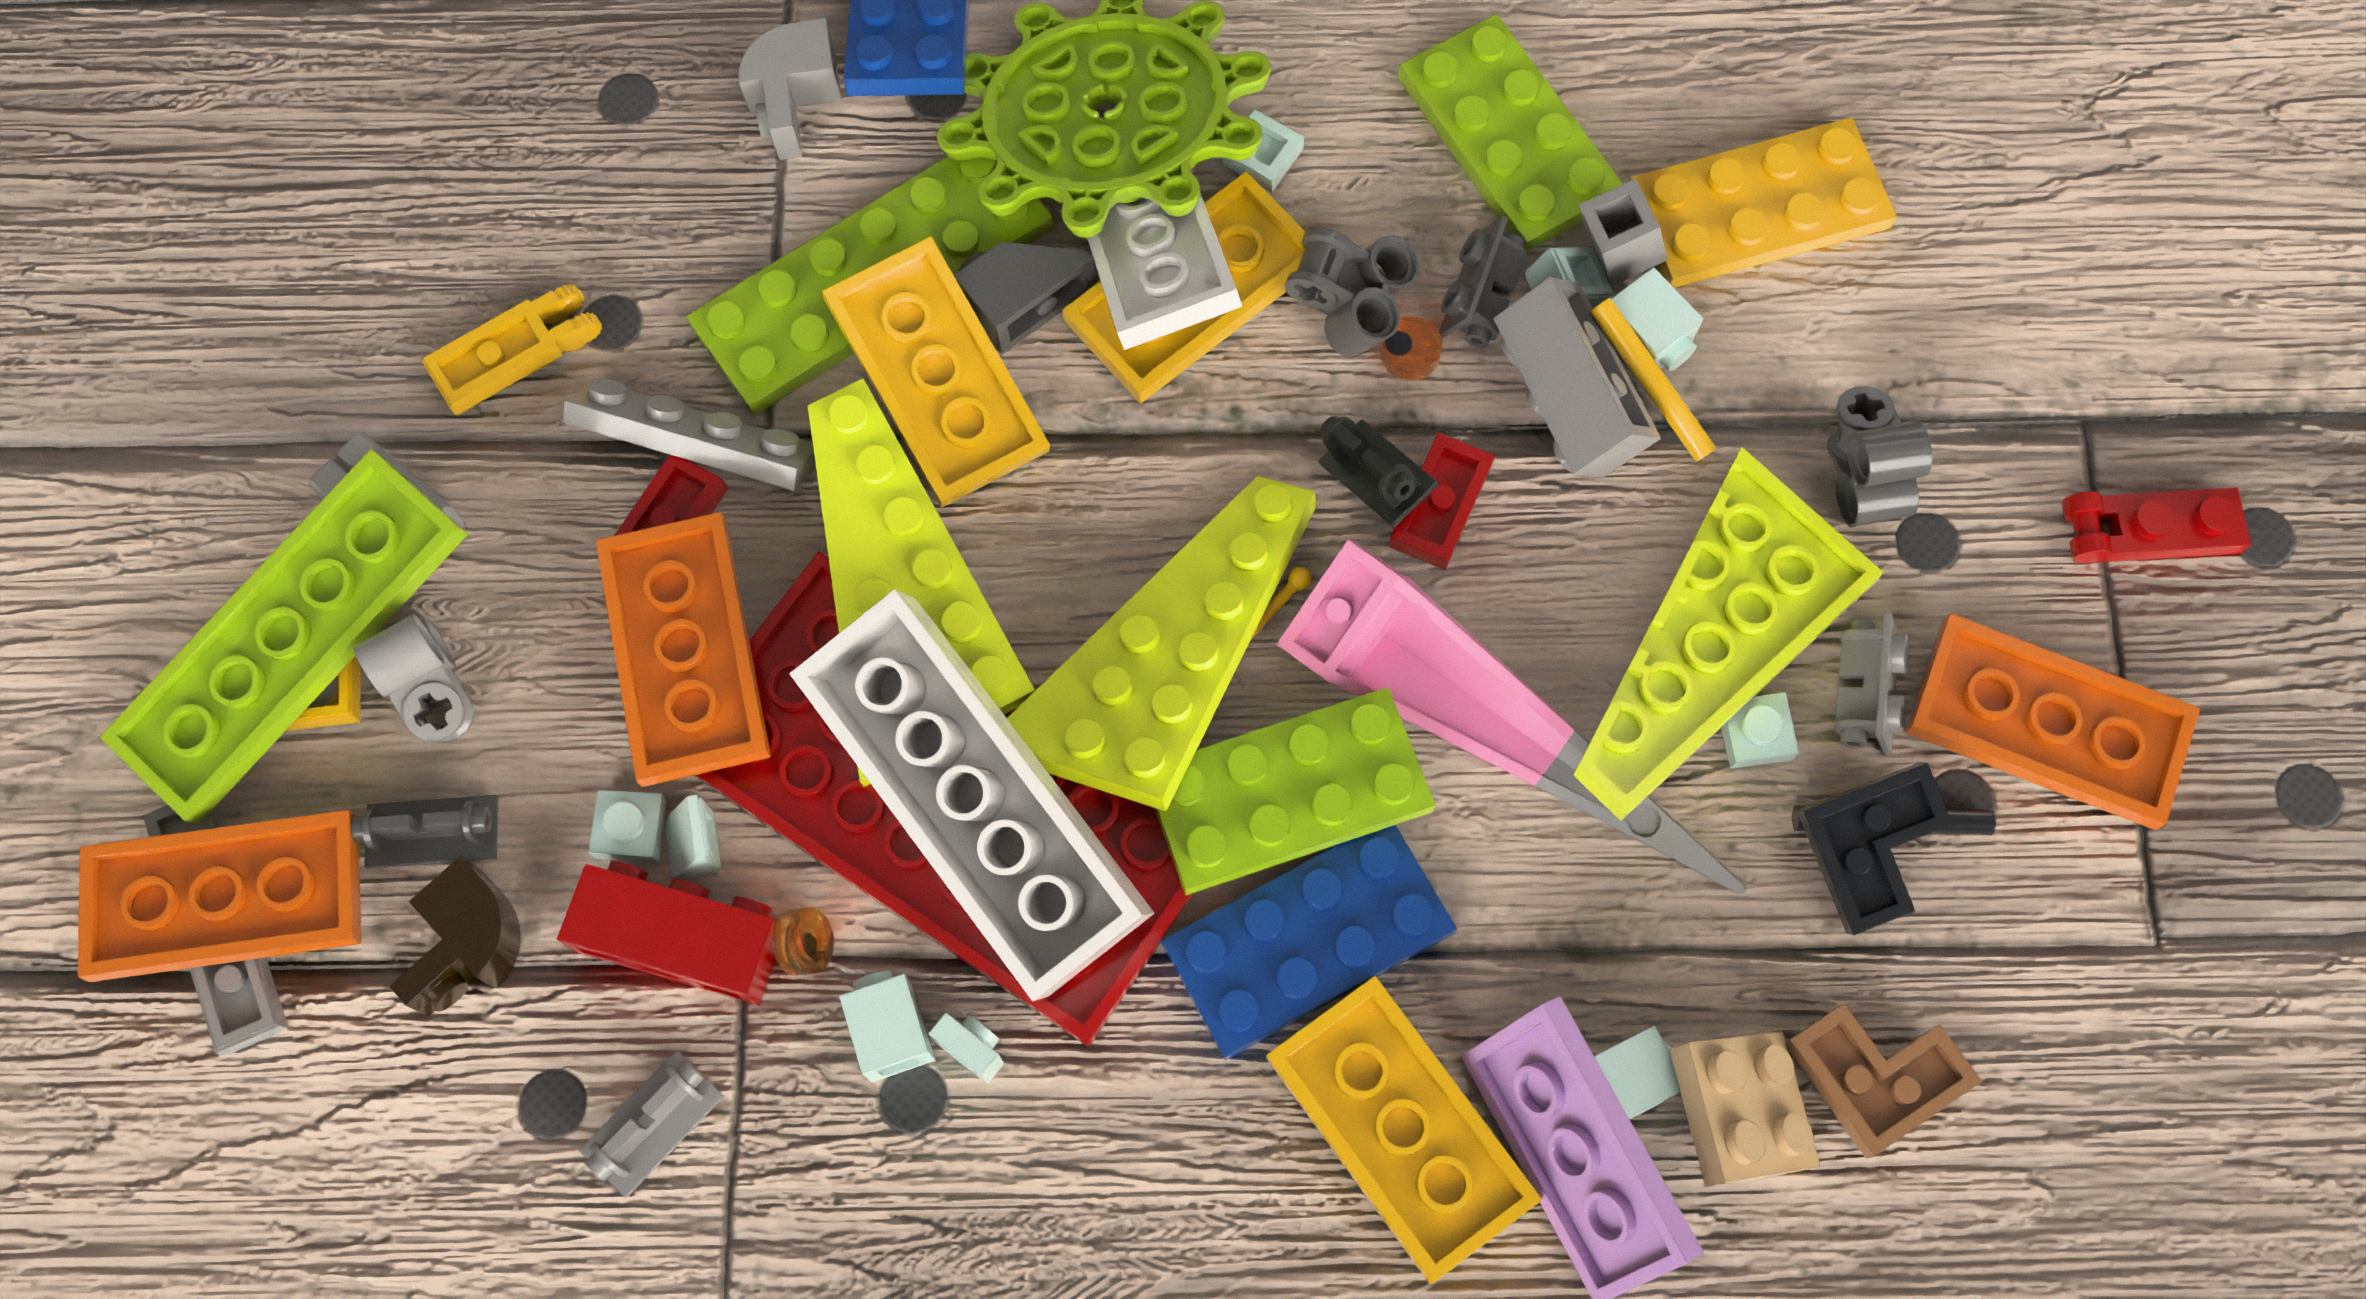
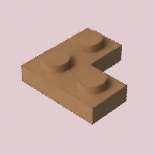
M1845 1003L1786 1041L1789 1052L1866 1159L1876 1156L1983 1082L1940 1024L1929 1029L1885 1059Z

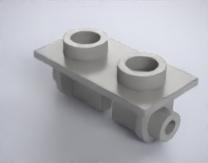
M1884 612L1883 629H1875V623L1870 620L1856 619L1851 620L1848 630L1841 634L1839 676L1841 679L1863 680V687H1838L1834 732L1840 735V744L1842 746L1863 748L1867 746V738L1878 739L1884 755H1891L1892 734H1903L1904 696L1895 695L1896 673H1907L1909 642L1907 635L1898 634L1892 614Z
M676 1050L578 1151L587 1159L584 1162L585 1165L602 1181L607 1179L624 1198H627L725 1096L679 1050Z

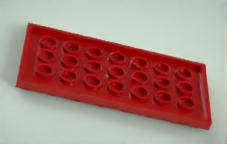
M818 551L749 640L771 757L693 776L1078 1041L1090 1047L1160 945L1161 940L1164 939L1195 894L1192 893L1185 896L1155 809L1049 774L1153 910L1154 914L1050 996L1032 1001L872 784L863 788L859 781L857 764L789 674L839 634L829 557ZM1016 709L1004 714V716L1008 718Z

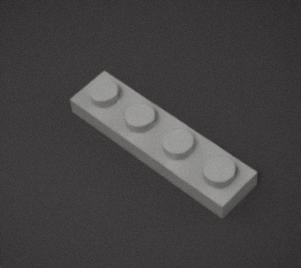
M592 379L564 400L563 423L793 491L816 468L813 443L799 439L798 435L784 429L766 430L742 423L739 417L730 413H708L684 406V403L675 397L666 395L650 396L632 391L617 380Z

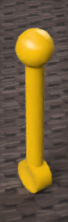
M1300 566L1290 571L1288 583L1269 602L1252 638L1296 591L1305 590L1311 585L1313 577L1307 568Z

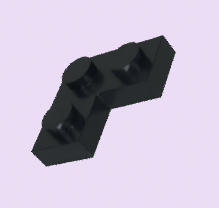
M1918 762L1797 810L1846 933L1853 936L1915 912L1891 849L1953 825L1930 767L1925 762Z

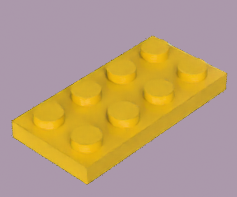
M1852 117L1640 174L1630 179L1631 181L1636 178L1660 226L1667 261L1659 264L1658 267L1662 276L1674 288L1890 229L1897 218Z
M1247 171L1204 202L1242 307L1124 350L1118 336L1101 281L1062 309L1064 322L1140 404L1286 292L1284 285L1290 273L1297 271L1305 250L1302 245L1305 231Z
M931 236L822 291L824 301L941 508L1050 451L1048 440Z
M1376 976L1267 1054L1266 1059L1430 1285L1543 1200Z

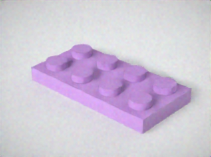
M1560 996L1541 1004L1461 1055L1464 1064L1526 1178L1543 1199L1540 1204L1592 1299H1612L1677 1269L1704 1254L1698 1240Z

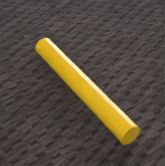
M1608 297L1591 309L1589 312L1693 459L1697 462L1714 451L1716 446L1612 299Z

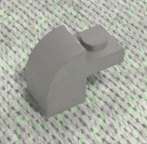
M826 18L788 23L770 29L759 36L743 55L739 67V84L750 114L756 113L762 139L772 138L779 160L803 157L796 107L842 100L836 55Z

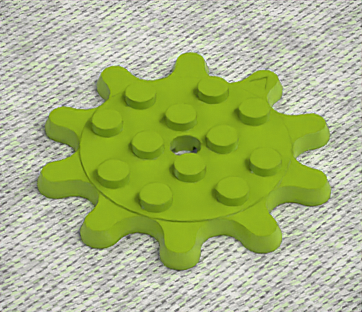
M1100 0V5L1094 13L1078 19L1064 18L1049 4L1042 2L1031 3L1020 8L1015 14V26L1023 37L1022 44L1015 51L1003 56H990L982 53L967 54L965 93L983 99V102L974 113L954 118L944 123L937 132V141L940 148L954 160L990 158L997 161L993 172L983 179L978 188L982 204L992 214L997 216L1009 215L1033 199L1042 197L1053 198L1055 201L1063 203L1061 211L1065 225L1074 235L1082 238H1089L1099 234L1104 227L1108 212L1118 202L1130 203L1140 197L1154 201L1169 215L1184 216L1193 211L1200 196V184L1190 171L1196 164L1210 158H1228L1242 161L1253 157L1257 153L1263 137L1261 125L1254 119L1233 113L1228 108V105L1242 96L1256 93L1265 87L1271 73L1269 59L1260 52L1245 51L1224 55L1215 52L1209 47L1210 43L1220 34L1225 19L1223 8L1218 3L1212 1L1194 2L1173 17L1156 18L1145 13L1142 8L1144 0ZM1100 105H1117L1115 108L1105 111V118L1099 117L1097 110Z

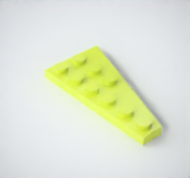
M864 378L807 405L839 633L896 589L916 598L1003 714L1019 707L1035 689ZM858 767L859 781L864 788L871 783Z
M1741 447L1573 775L1622 821L1873 586L1883 574V571Z
M1257 476L1007 718L1049 774L1167 811L1317 506L1315 491Z

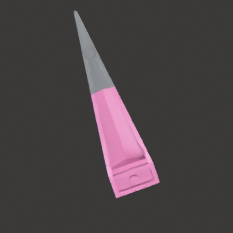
M1348 539L1276 645L1327 682L1358 697L1389 687L1402 719L1594 816L1735 893L1746 892L1744 883L1649 796L1620 821L1573 775L1590 742L1408 576L1401 574L1355 540Z

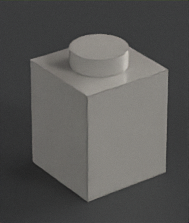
M1636 178L1579 205L1588 239L1611 286L1667 261L1660 226Z

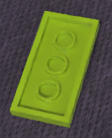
M1497 13L1399 64L1397 78L1498 219L1502 216L1509 218L1505 228L1508 233L1519 235L1524 239V249L1526 252L1583 222L1579 208L1580 204L1623 184Z
M1386 687L1197 749L1167 811L1154 809L1186 896L1432 813L1436 804L1390 689Z

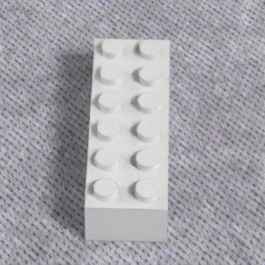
M894 589L789 673L1032 1001L1050 996L1154 914L1153 910L916 598Z

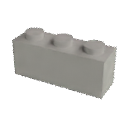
M1549 276L1493 319L1503 337L1500 345L1504 355L1515 367L1519 368L1529 388L1526 396L1530 406L1539 417L1546 421L1555 439L1553 450L1559 462L1568 471L1572 472L1573 475L1603 478L1660 440L1661 437L1613 345L1589 312L1593 307L1580 283Z

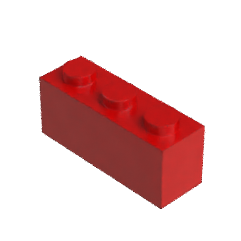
M611 860L608 869L585 863L556 940L576 953L760 1006L786 932L775 918L770 917L771 907L739 896H734L731 905L708 899L709 889L682 879L672 878L669 887L646 881L649 874L647 871L620 861Z

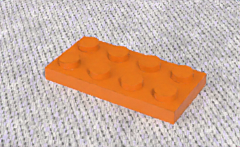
M722 512L596 540L636 781L641 787H646L770 758V748L728 525Z
M1950 613L1940 626L1905 733L2145 827L2157 830L2167 824L2200 708Z
M350 810L80 846L78 977L88 982L361 944L359 843L353 840L351 833L352 819L356 815Z

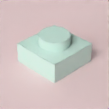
M1254 109L1249 118L1256 120L1261 125L1263 133L1257 153L1253 157L1242 161L1222 158V165L1240 175L1247 171L1262 188L1272 193L1302 152L1304 136Z
M1786 692L1754 696L1721 727L1730 769L1793 761L1800 754Z
M598 790L588 853L595 859L659 863L668 803L667 798L661 793Z
M945 1012L929 1032L930 1037L938 1046L987 1085L1004 1065L1000 1055L993 1050L999 1042V1038L970 1015L960 1024Z

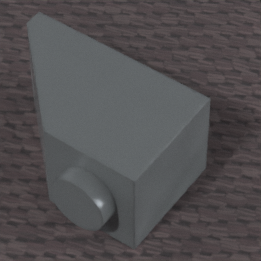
M1000 242L987 252L981 251L973 254L964 261L959 271L954 274L957 283L989 339L1001 354L1061 313L1062 309L1096 284L1094 258L1087 250Z

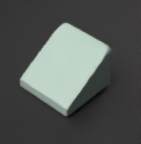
M1593 247L1549 248L1525 272L1531 290L1549 276L1580 283L1593 308L1608 297L1611 299L1614 297V292Z
M698 795L687 796L665 819L672 878L682 880L719 873V868H721L714 812Z

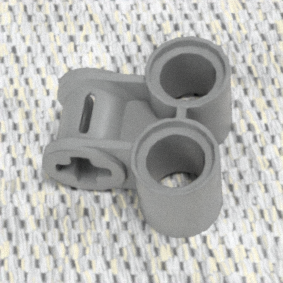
M412 614L353 647L357 660L371 683L382 696L390 697L406 727L413 735L423 740L450 742L459 739L469 730L474 718V708L471 699L452 670L456 668V664L447 645L428 619L421 621L415 614ZM432 699L446 703L451 702L452 709L444 714L445 720L448 723L445 727L441 724L427 723L425 717L433 712V706L430 703Z

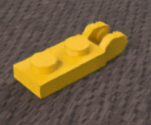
M569 283L568 285L557 287L555 291H550L532 302L529 299L523 301L425 356L422 363L449 408L457 416L563 356L562 352L576 351L582 348L587 342L597 338V335L601 334L600 331L603 328L597 316L593 312L581 313L578 316L575 315L573 319H568L549 331L547 330L544 323H558L567 318L569 314H574L575 311L583 306L582 303L585 300L580 289L575 284L571 285Z

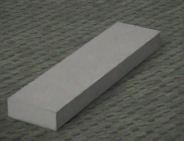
M169 805L142 815L149 837L224 827L218 805L213 808L199 825L184 821ZM266 957L189 968L216 1054L228 1056L289 1029Z

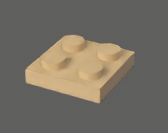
M1783 1031L1688 1042L1669 1049L1705 1188L1820 1167L1813 1141V1133L1807 1120L1794 1073L1793 1061L1789 1055Z

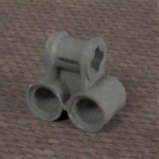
M1325 227L1307 229L1302 239V245L1305 250L1297 271L1290 273L1284 285L1286 292L1298 302L1327 314L1324 325L1326 339L1330 346L1341 355L1347 357L1359 356L1393 336L1399 327L1400 312L1392 295L1412 284L1419 273L1420 263L1414 247L1404 238L1390 235L1384 236L1366 249H1363L1336 230ZM1377 264L1382 267L1386 278L1379 272ZM1357 314L1366 323L1367 331L1358 322Z
M1860 386L1846 390L1839 397L1836 406L1839 424L1830 431L1826 444L1828 454L1832 457L1839 472L1836 483V498L1844 522L1849 527H1856L1915 515L1919 504L1916 478L1928 475L1932 465V448L1925 427L1918 420L1901 422L1893 401L1886 393L1879 389Z

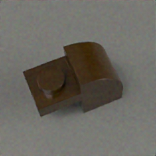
M460 856L409 901L442 940L389 986L407 1007L428 1017L434 1011H443L461 999L468 990L469 984L467 981L473 976L497 989L511 972L520 948V924L512 904L481 869Z

